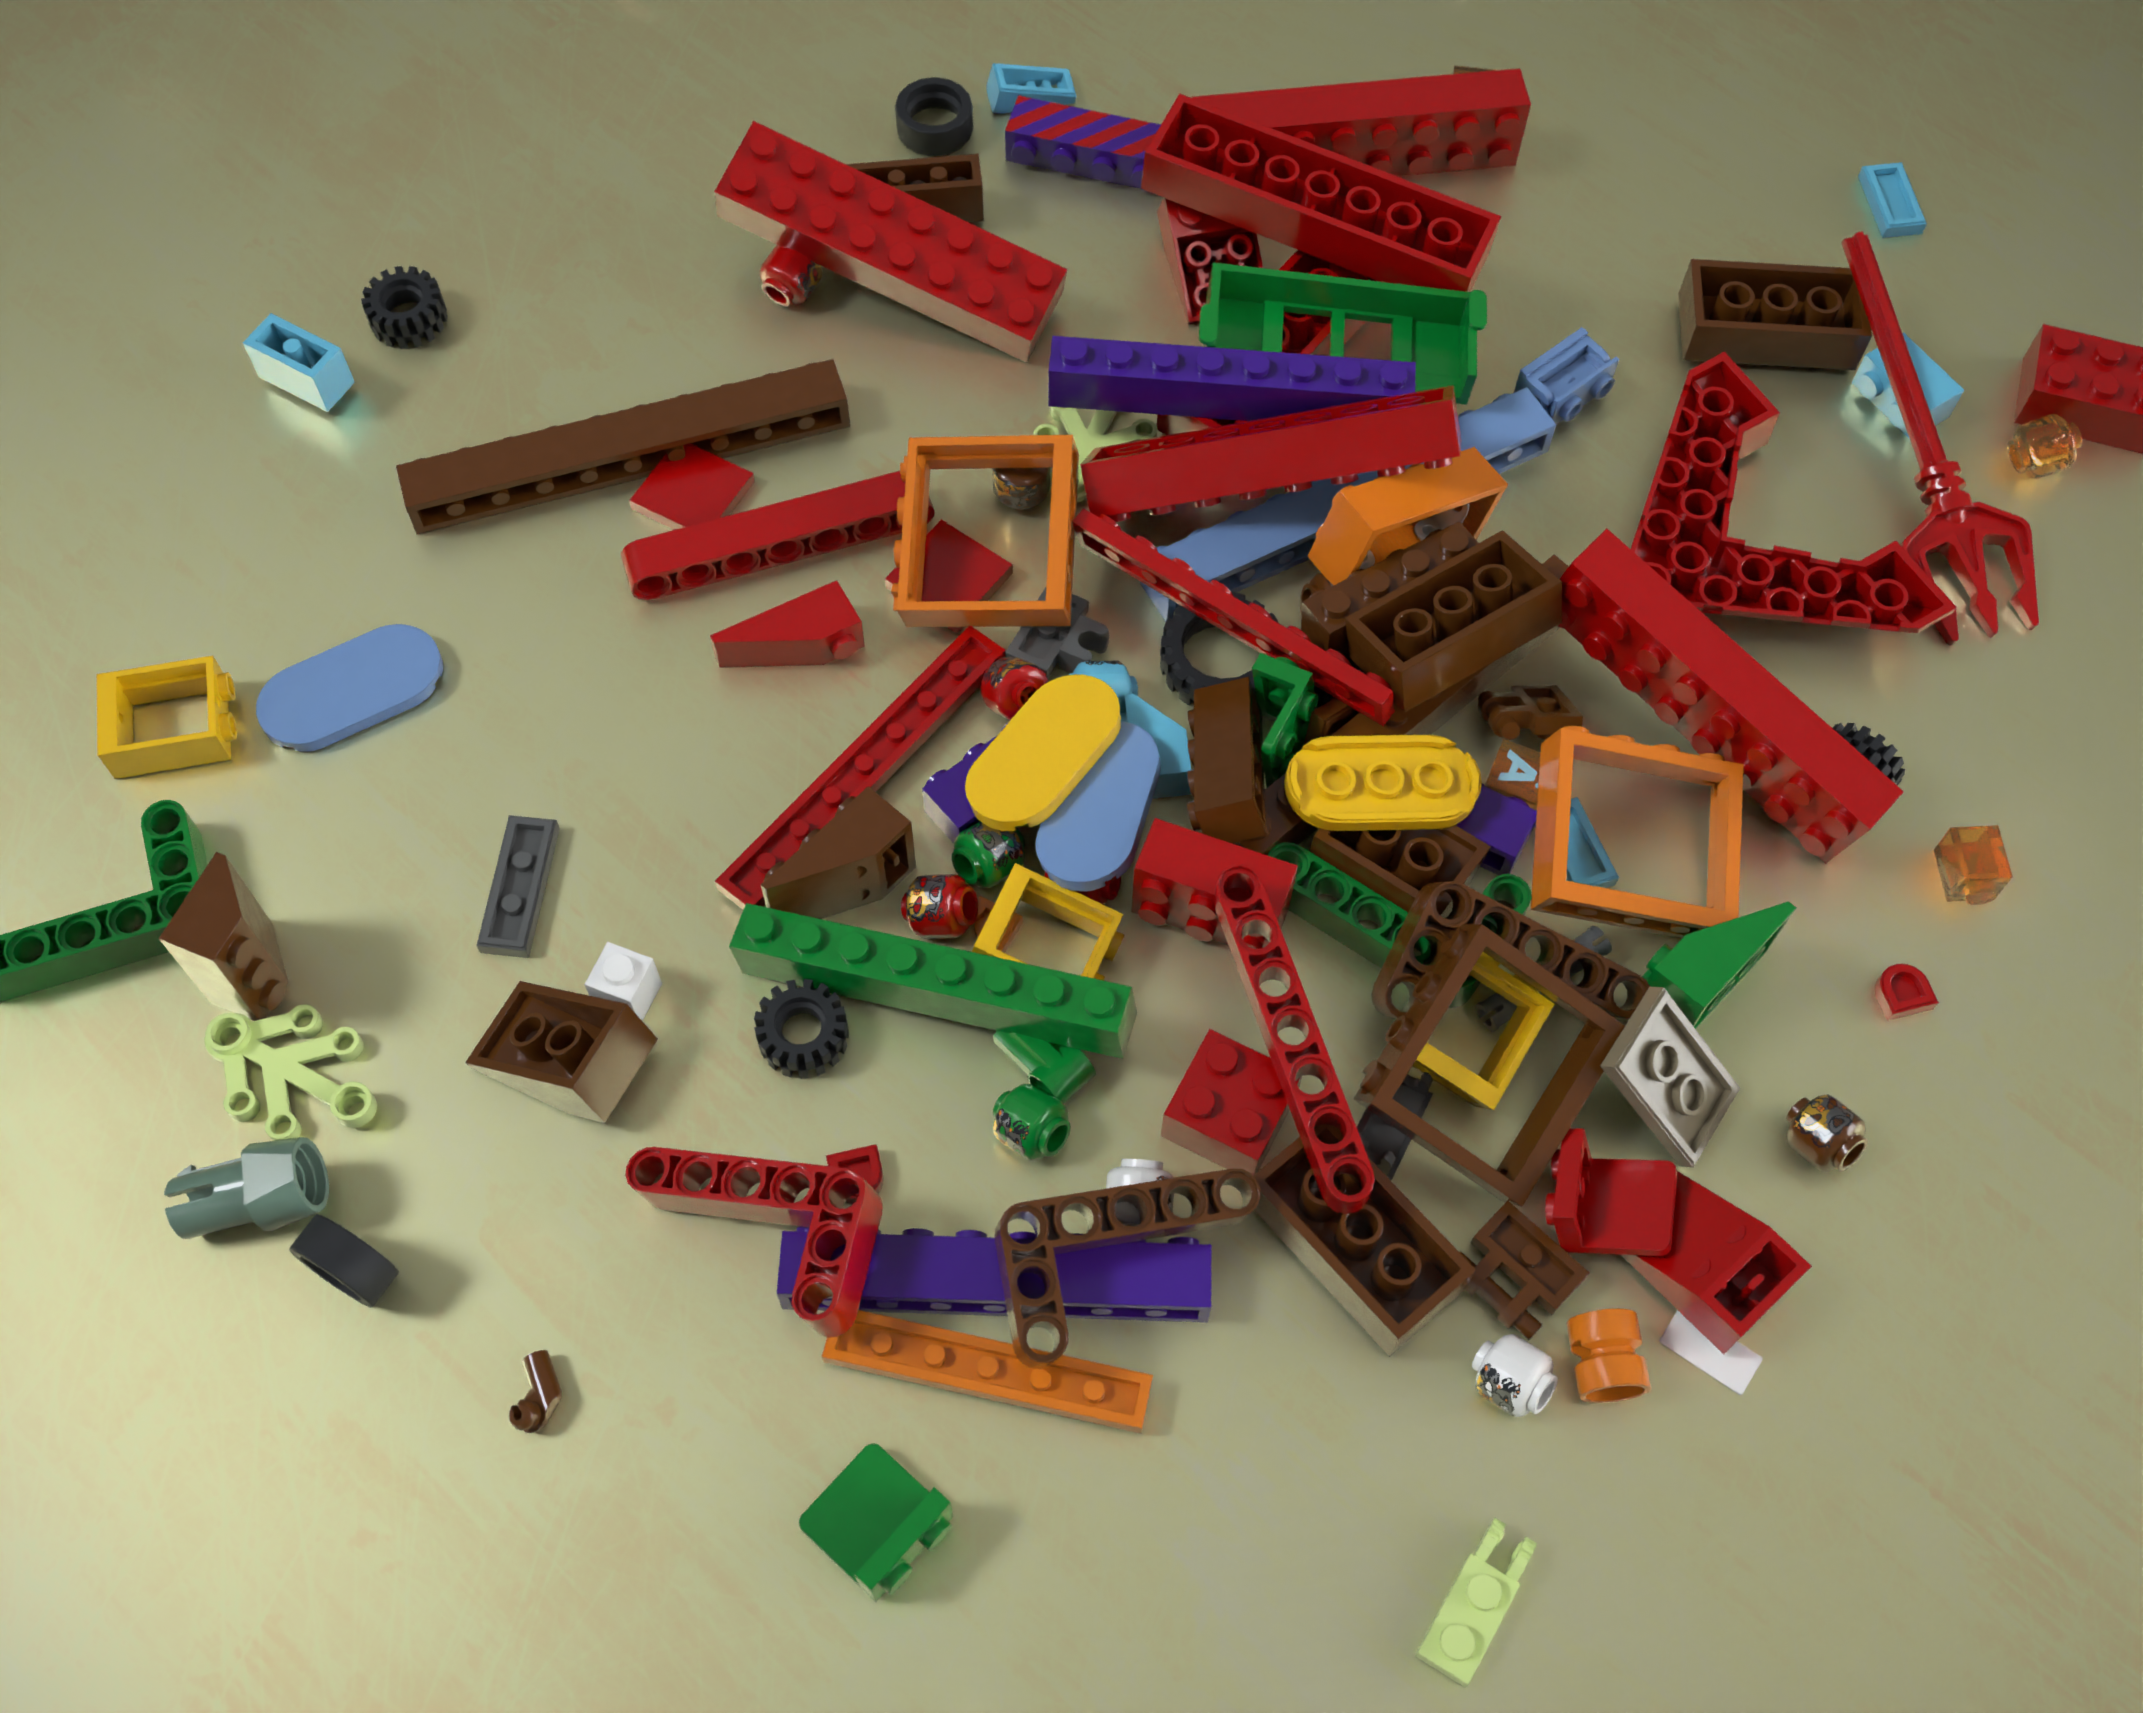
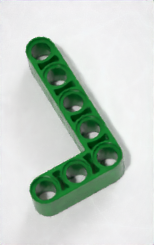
M161 800L151 804L141 817V829L153 886L152 891L0 935V1002L169 952L159 940V937L208 865L202 835L182 805L172 800ZM185 868L181 873L174 875L179 870ZM144 924L139 930L132 932L137 926ZM93 939L88 945L82 947L87 941ZM38 955H41L37 960H35V961L32 962V960H33L35 957H37Z
M1289 842L1275 845L1269 851L1268 856L1298 865L1289 911L1382 969L1408 912L1302 846ZM1502 874L1495 877L1482 893L1495 901L1504 900L1509 902L1514 907L1513 910L1522 915H1525L1532 899L1531 889L1521 877L1513 874ZM1322 894L1330 895L1337 902L1326 903L1317 896ZM1487 914L1482 919L1481 924L1496 934V921L1494 917ZM1370 920L1375 922L1379 928L1367 929L1359 921ZM1422 936L1414 945V948L1422 954L1415 956L1416 960L1421 964L1425 963L1431 955V945ZM1468 975L1448 1008H1457L1464 1005L1481 982Z

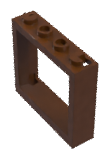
M1462 924L1460 928H1457L1450 940L1443 941L1440 948V953L1443 955L1434 970L1424 974L1416 984L1413 991V997L1416 999L1406 1015L1398 1017L1388 1029L1385 1041L1388 1044L1378 1060L1371 1061L1362 1071L1366 1076L1361 1082L1360 1089L1353 1100L1499 1200L1509 1201L1514 1205L1522 1207L1602 1076L1604 1070L1600 1066L1625 1025L1483 924ZM1483 952L1585 1023L1497 1170L1392 1099Z

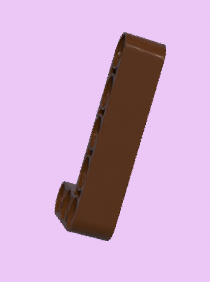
M1445 881L1429 883L1422 887L1417 894L1373 985L1371 996L1374 1007L1383 1016L1397 1019L1402 1015L1405 1016L1416 999L1413 997L1416 984L1424 974L1434 970L1443 954L1440 953V948L1443 941L1450 940L1457 928H1460L1462 924H1481L1482 919L1487 914L1494 917L1496 921V934L1525 955L1526 943L1530 938H1536L1540 944L1541 951L1535 962L1612 1017L1630 1019L1650 986L1639 974L1462 883ZM1442 891H1446L1453 901L1452 912L1446 918L1439 915L1436 909V900ZM1422 936L1431 945V955L1423 964L1416 960L1413 950L1416 941ZM1576 960L1580 961L1584 968L1583 979L1578 985L1572 982L1569 973L1571 965ZM1402 982L1407 986L1410 997L1407 1005L1398 1010L1392 1003L1391 995L1395 986ZM1619 983H1623L1627 989V999L1623 1006L1619 1008L1614 1001V991Z
M1232 1168L1025 1201L1010 1206L996 1226L995 1245L1011 1339L1016 1357L1023 1365L1033 1369H1042L1053 1364L1067 1348L1069 1333L1055 1254L1234 1225L1241 1222L1258 1206L1261 1198V1188L1257 1179L1248 1171ZM1222 1186H1233L1241 1193L1243 1198L1241 1209H1232L1223 1203L1220 1196ZM1171 1194L1185 1196L1192 1207L1191 1216L1180 1218L1174 1215L1168 1206V1196ZM1128 1202L1137 1208L1140 1215V1222L1137 1226H1126L1117 1219L1115 1214V1205L1117 1203ZM1069 1210L1081 1213L1088 1224L1087 1232L1083 1235L1069 1233L1063 1227L1062 1213ZM1015 1219L1028 1221L1035 1231L1034 1241L1028 1244L1015 1242L1009 1235L1008 1223ZM1023 1273L1038 1275L1044 1284L1043 1297L1029 1299L1023 1296L1017 1286L1018 1276ZM1042 1327L1052 1334L1054 1339L1052 1353L1039 1355L1031 1350L1027 1343L1029 1329Z

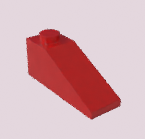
M837 580L710 635L715 659L720 668L825 665L836 659H846L852 656L858 649L865 647L862 621Z

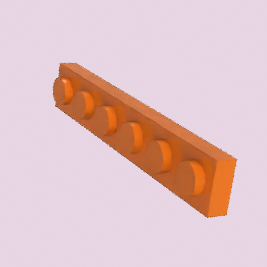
M858 1310L853 1326L846 1333L838 1337H827L822 1354L824 1363L1140 1434L1142 1433L1153 1379L1151 1374L1061 1355L1050 1366L1042 1369H1033L1020 1362L1011 1343ZM1031 1348L1033 1352L1039 1355H1047L1051 1353Z

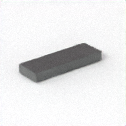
M509 815L477 942V948L480 953L529 958L560 830L557 820Z

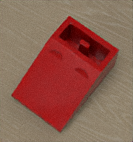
M1164 198L1157 214L1165 254L1188 324L1200 322L1201 307L1206 304L1213 263L1263 268L1257 234Z
M1677 1171L1670 1252L1664 1256L1621 1255L1723 1355L1812 1267L1770 1226Z

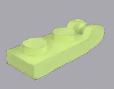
M1494 1518L1490 1523L1475 1553H1470L1466 1558L1415 1654L1416 1657L1465 1688L1472 1680L1521 1585L1517 1581L1537 1546V1543L1528 1537L1519 1542L1511 1556L1512 1560L1505 1574L1486 1563L1493 1549L1497 1548L1504 1535L1506 1524L1497 1518Z

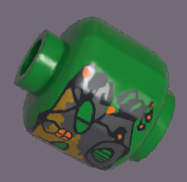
M981 821L960 832L954 841V850L951 858L956 873L964 878L968 884L984 889L994 887L1006 880L1015 863L1021 866L1024 864L1025 840L1022 833L1016 826V831H1000L986 826Z
M1022 1084L1012 1091L1004 1092L997 1099L993 1107L995 1137L1002 1144L1027 1160H1040L1046 1156L1051 1157L1057 1154L1065 1145L1070 1135L1071 1125L1068 1121L1067 1107L1059 1099L1034 1084Z

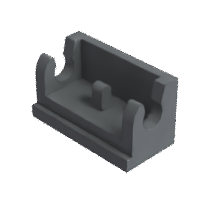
M1424 1072L1420 1079L1407 1074L1392 1099L1422 1119L1433 1093L1429 1092L1433 1082L1431 1075ZM1366 1108L1357 1125V1130L1367 1156L1392 1181L1411 1139Z

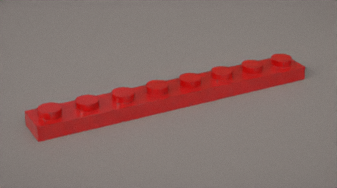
M1083 508L1072 521L1080 546L1259 653L1273 658L1285 657L1292 660L1301 669L1312 672L1314 685L1382 726L1386 724L1394 713L1393 690L1379 675L1371 672L1367 674L1362 673L1352 667L1348 659L1338 651L1333 649L1325 651L1311 643L1310 638L1295 626H1288L1286 628L1272 620L1271 615L1260 605L1255 603L1245 604L1235 598L1224 584L1216 580L1208 582L1196 575L1193 568L1179 558L1171 560L1160 554L1157 548L1146 538L1141 536L1133 538L1121 531L1119 525L1110 517L1104 514L1096 516Z
M969 625L715 880L717 890L743 910L746 903L764 907L765 901L761 884L764 882L768 871L778 862H786L799 850L804 838L814 829L821 830L835 817L839 806L851 796L857 797L868 786L877 792L981 686L985 671L993 662L1005 657L1006 650Z

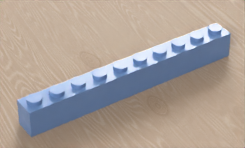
M1527 387L1513 394L1506 393L1500 395L1488 405L1474 411L1466 410L1458 415L1461 451L1475 447L1499 474L1547 453L1556 428V423ZM1377 471L1359 473L1357 481L1346 484L1332 485L1330 478L1312 481L1313 487L1310 489L1276 494L1262 505L1246 512L1238 511L1219 524L1207 529H1197L1183 540L1169 546H1159L1156 548L1160 554L1171 560L1179 558L1193 568L1196 575L1206 581L1216 580L1224 584L1232 594L1233 592H1239L1310 560L1308 554L1316 540V532L1324 523L1332 507L1333 497L1348 485L1357 486L1374 480L1378 477ZM1140 582L1164 621L1166 622L1168 618L1173 619V612L1179 604Z

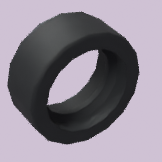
M938 77L923 78L908 84L898 94L895 103L896 126L899 139L908 149L921 155L933 157L948 155L961 149L970 140L973 131V107L970 95L960 84L950 79ZM931 108L946 109L957 115L950 122L934 126L921 124L912 119L916 113Z
M319 1214L312 1218L289 1249L300 1262L349 1297L370 1308L377 1303L399 1274L398 1269L369 1244L344 1227Z

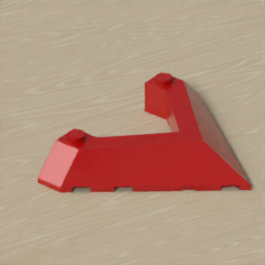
M1725 351L1688 371L1631 546V550L1702 613L1916 634L1954 613L1957 607L1897 541L1890 543L1860 561L1840 558L1837 563L1811 558L1812 552L1775 545L1772 550L1746 546V540L1727 537L1730 508L1738 472V460L1768 444L1780 412Z

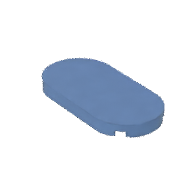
M404 624L379 627L292 665L274 675L264 685L256 703L258 722L266 736L274 744L284 748L282 746L284 745L286 747H293L295 751L302 752L322 749L407 711L427 700L437 688L435 683L439 679V674L442 676L444 668L442 656L431 636L417 627Z
M1121 721V729L1113 743L1058 809L1040 824L1035 844L1038 859L1042 869L1048 873V877L1062 888L1072 891H1093L1106 886L1105 881L1111 880L1115 876L1118 879L1130 868L1136 855L1161 771V761L1157 745L1152 736L1143 728Z

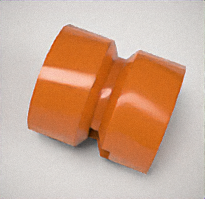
M1619 1308L1601 1309L1576 1315L1566 1322L1571 1352L1582 1360L1574 1368L1579 1398L1582 1401L1594 1403L1616 1402L1640 1397L1650 1392L1651 1384L1646 1359L1636 1354L1635 1351L1636 1348L1643 1344L1638 1316L1635 1311Z

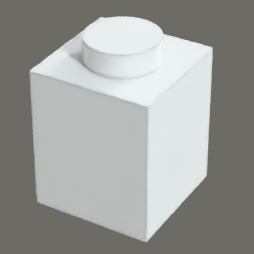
M607 942L584 985L589 996L626 1003L643 1021L662 982L653 958Z

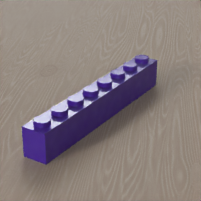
M1052 336L1048 371V406L1252 421L1415 392L1416 362Z
M799 1226L796 1228V1231H782L777 1296L782 1309H793L792 1293L809 1232L808 1227ZM922 1228L906 1229L902 1232V1235L881 1234V1231L878 1229L858 1310L887 1313L1008 1316L995 1238L987 1237L986 1233L977 1230L958 1231L955 1236H934V1232ZM1014 1232L1009 1234L1015 1242L1020 1244H1028L1035 1239V1233ZM1071 1233L1073 1235H1083L1081 1233ZM1192 1237L1170 1238L1167 1243H1149L1146 1240L1055 1254L1066 1318L1208 1323L1211 1312L1212 1244H1199V1240ZM846 1244L837 1247L832 1253L830 1261L839 1258L843 1254ZM1023 1273L1018 1276L1017 1286L1023 1296L1029 1299L1043 1297L1044 1284L1038 1275ZM833 1296L824 1299L817 1310L826 1311L830 1307Z

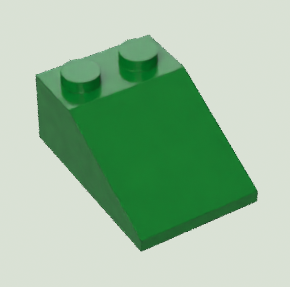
M1788 901L1686 934L1673 949L1664 944L1646 965L1648 970L1642 977L1648 982L1650 987H1664L1693 1027L1697 1029L1767 953L1797 907Z

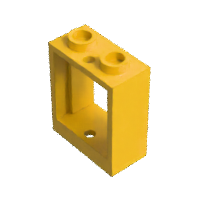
M213 655L96 674L97 756L114 779L231 760V741L237 739V728L234 717L229 712V701L235 700V687L230 673H223ZM207 694L208 731L134 743V705Z
M1015 863L977 938L972 952L1025 963L997 949L1020 901H1023L1099 937L1081 976L1104 981L1105 976L1097 973V970L1103 958L1111 962L1113 961L1125 935L1116 930L1124 914L1076 891L1062 888L1055 881Z
M1483 952L1469 975L1515 1004L1517 1008L1480 1073L1476 1075L1429 1043H1426L1412 1067L1421 1073H1429L1435 1082L1471 1105L1494 1110L1552 1010L1554 1003L1542 996L1540 991L1514 974L1512 976L1499 967L1500 963Z

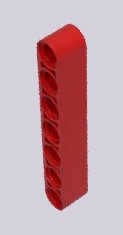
M900 471L632 541L624 546L621 551V559L631 593L634 597L641 600L656 599L901 534L903 525H900L898 522L897 502L899 497H905L906 482H902ZM930 497L928 500L927 524L935 516V510Z
M1243 864L1230 865L1222 870L1216 881L1214 904L1217 916L1322 1197L1327 1206L1335 1212L1342 1214L1355 1213L1364 1207L1373 1189L1375 1178L1371 1163L1262 879L1257 871L1250 866ZM1239 887L1247 890L1251 897L1244 902H1236L1229 899L1225 893L1231 888ZM1257 933L1266 937L1269 944L1264 948L1254 949L1248 947L1242 939L1248 934ZM1267 980H1277L1285 985L1287 992L1281 996H1269L1262 991L1260 985ZM1286 1027H1294L1304 1034L1305 1041L1298 1045H1289L1280 1039L1278 1032ZM1304 1075H1312L1321 1080L1324 1089L1317 1094H1307L1299 1089L1296 1080ZM1321 1124H1331L1340 1130L1343 1139L1337 1144L1329 1145L1320 1141L1315 1135L1314 1130ZM1340 1174H1351L1360 1181L1362 1191L1356 1195L1342 1194L1335 1187L1333 1179Z

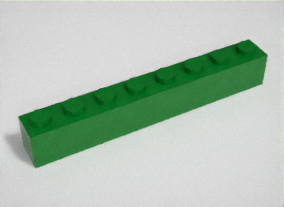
M746 903L729 945L743 974L783 983L795 979L796 986L803 987L804 979L813 980L814 988L818 989L820 983H823L829 987V992L832 994L835 992L840 996L1000 1032H1014L1049 1043L1124 1059L1137 1016L1131 986Z

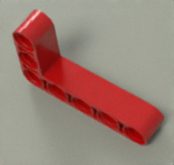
M646 1147L637 1151L630 1158L626 1166L625 1176L627 1182L655 1208L675 1212L808 1227L809 1232L792 1293L794 1312L817 1333L828 1338L838 1337L846 1333L853 1326L857 1317L883 1211L880 1195L857 1171L841 1167L661 1147ZM663 1173L661 1179L657 1183L653 1184L655 1179ZM711 1178L709 1184L704 1189L699 1191L701 1185L707 1179ZM760 1182L758 1189L752 1195L747 1196L749 1190ZM809 1188L807 1195L802 1200L795 1202L797 1195L802 1190ZM859 1193L857 1201L852 1206L844 1208L845 1202L852 1195ZM846 1244L843 1254L839 1258L830 1261L832 1253L837 1247ZM833 1296L830 1307L826 1311L817 1314L820 1303L824 1299Z

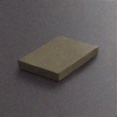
M1664 987L1648 988L1600 1066L1676 1163L1684 1167L1693 1168L1740 1089Z

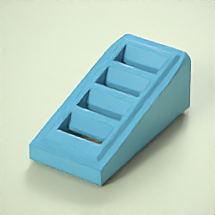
M992 63L986 86L992 113H1012L1018 95L1063 105L1073 104L1076 101L1077 96L1069 69ZM1056 84L1057 88H1052L1051 85Z

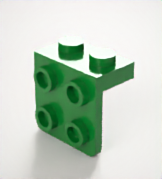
M1260 653L1252 667L1256 698L1262 716L1275 721L1261 748L1266 788H1268L1286 773L1291 759L1302 749L1311 712L1317 709L1319 696L1315 693L1312 672L1301 669L1288 658H1273Z
M872 1443L865 1446L800 1516L799 1526L812 1542L876 1602L885 1591L891 1595L906 1581L913 1571V1567L910 1564L924 1548L931 1551L944 1539L952 1527L949 1521L953 1517L951 1502L935 1487L929 1492L881 1446Z

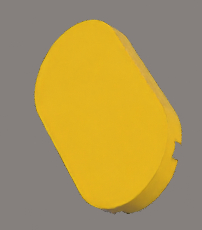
M1078 674L1062 676L1041 686L977 758L967 774L965 792L976 818L986 826L1000 831H1016L1015 826H1023L1025 824H1028L1030 828L1048 819L1119 734L1121 729L1120 704L1114 690L1098 678Z
M1326 736L1311 740L1293 756L1286 771L1284 788L1287 800L1297 815L1307 823L1324 830L1443 829L1460 823L1471 813L1481 792L1482 779L1479 767L1473 757L1468 752L1464 754L1460 749L1456 748L1457 743L1442 736Z

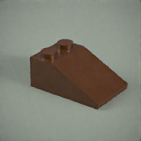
M519 981L465 1063L471 1069L563 1112L606 1123L658 1038L626 1003Z

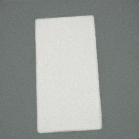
M1678 1310L1659 1340L1661 1344L1739 1395L1744 1393L1763 1360L1761 1356L1738 1341L1723 1355Z

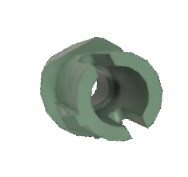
M298 1137L252 1143L242 1150L241 1158L196 1169V1166L191 1164L178 1173L177 1177L172 1178L167 1183L164 1195L173 1197L186 1193L190 1202L165 1208V1212L170 1226L182 1239H191L252 1222L264 1231H274L319 1213L326 1207L329 1197L328 1172L322 1154L309 1138Z

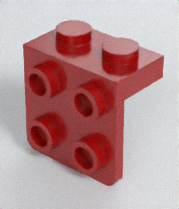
M1569 1128L1561 1142V1149H1557L1551 1158L1552 1179L1557 1180L1555 1193H1547L1545 1203L1546 1222L1548 1225L1555 1226L1560 1247L1566 1252L1642 1256H1664L1668 1254L1672 1244L1677 1185L1675 1164L1668 1160L1592 1158L1585 1129Z

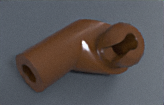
M548 1350L533 1352L522 1360L531 1388L525 1398L518 1402V1405H512L509 1412V1420L515 1429L523 1430L526 1433H533L545 1427L562 1397V1390Z

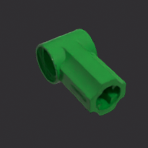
M996 1031L993 1035L994 1043L1028 1075L1030 1084H1034L1048 1092L1063 1104L1096 1075L1092 1063L1080 1049L1049 1043L1014 1032Z

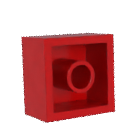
M1209 1029L1163 1114L1161 1137L1226 1169H1243L1252 1175L1256 1174L1290 1111L1271 1058ZM1302 1077L1296 1080L1298 1087H1300Z

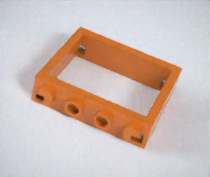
M1073 435L909 438L908 455L904 456V463H900L901 479L903 483L906 482L905 497H899L897 502L898 522L900 525H903L902 540H896L894 545L895 565L897 568H900L899 583H893L891 593L894 596L893 611L898 612L906 627H968L969 625L972 627L1071 626L1075 530L1072 521L1076 517L1079 453ZM1053 467L1046 601L922 602L931 469Z
M1565 726L1557 730L1541 743L1531 910L1677 938H1683L1686 934L1738 918L1744 764L1725 761L1722 755L1714 753L1694 755L1680 752L1679 747L1670 744L1650 746L1635 743L1634 738L1626 735L1605 737L1590 734L1588 729L1581 726ZM1573 759L1711 787L1706 907L1566 881Z

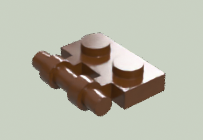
M1557 685L1511 686L1510 692L1484 691L1478 696L1479 713L1489 723L1495 735L1507 740L1517 738L1520 734V729H1530L1534 735L1546 740L1560 728L1565 726L1582 727L1583 715Z
M1509 1201L1490 1218L1470 1242L1485 1255L1484 1258L1476 1265L1460 1251L1476 1269L1465 1291L1471 1296L1475 1293L1479 1295L1499 1314L1496 1319L1508 1330L1513 1326L1528 1341L1543 1324L1530 1314L1527 1309L1536 1301L1550 1315H1553L1590 1273ZM1498 1268L1521 1288V1291L1514 1298L1490 1278Z

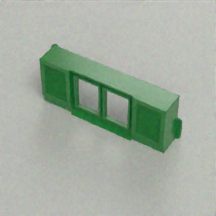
M1213 263L1206 304L1201 307L1198 338L1203 347L1282 352L1284 312L1331 317L1329 356L1344 357L1345 319L1391 324L1390 360L1416 362L1415 392L1453 385L1456 404L1467 405L1477 378V331L1483 330L1487 324V296L1483 291L1473 290L1472 292Z

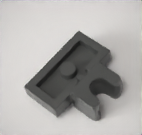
M1046 587L1037 601H1046ZM1072 594L1071 626H1021L1005 652V657L1015 656L1037 665L1046 674L1047 679L1057 663H1059V669L1073 673L1080 662L1092 661V653L1088 650L1097 653L1106 652L1109 643V630L1104 624L1086 617L1089 609L1088 600Z

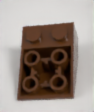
M869 786L857 797L851 796L839 806L835 817L821 830L814 829L804 838L799 850L786 862H778L768 871L764 882L761 884L766 907L823 919L882 900L916 868L911 821Z

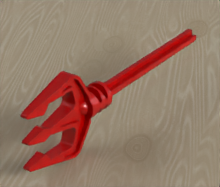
M1857 232L1852 237L1845 238L1841 244L1920 467L1919 473L1914 477V482L1917 489L1923 491L1920 496L1922 503L1928 505L1925 510L1926 518L1900 545L1932 580L1933 577L1926 556L1934 552L1945 556L1970 596L1969 610L1990 638L1998 633L1997 599L1987 587L1983 545L2001 546L2004 549L2018 588L2010 599V603L2026 628L2033 630L2039 623L2030 525L2020 516L1982 502L1973 503L1970 494L1963 490L1966 482L1958 476L1961 472L1958 462L1948 461L1868 235H1864L1863 232ZM1955 610L1954 613L1934 623L1946 643L1950 646L1959 639Z

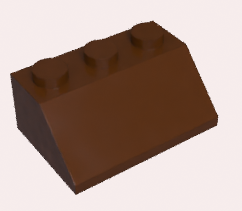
M1456 825L1443 829L1330 831L1319 828L1313 837L1309 851L1409 912L1419 891L1429 883L1455 881L1469 886L1489 853L1491 846ZM1442 891L1437 897L1436 909L1439 915L1446 918L1452 912L1453 901L1446 891Z
M216 852L159 937V940L210 1003L231 1012L243 1014L253 1021L265 1019L270 1011L275 1010L281 1004L285 996L286 985L289 982L274 927L226 855Z

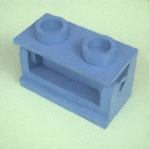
M1581 327L1522 368L1519 372L1514 393L1527 387L1556 425L1563 420L1568 422L1578 415L1585 404L1594 398L1597 400L1603 398L1612 389L1615 383L1613 376L1619 358L1616 356L1611 360L1607 352L1588 336V332Z

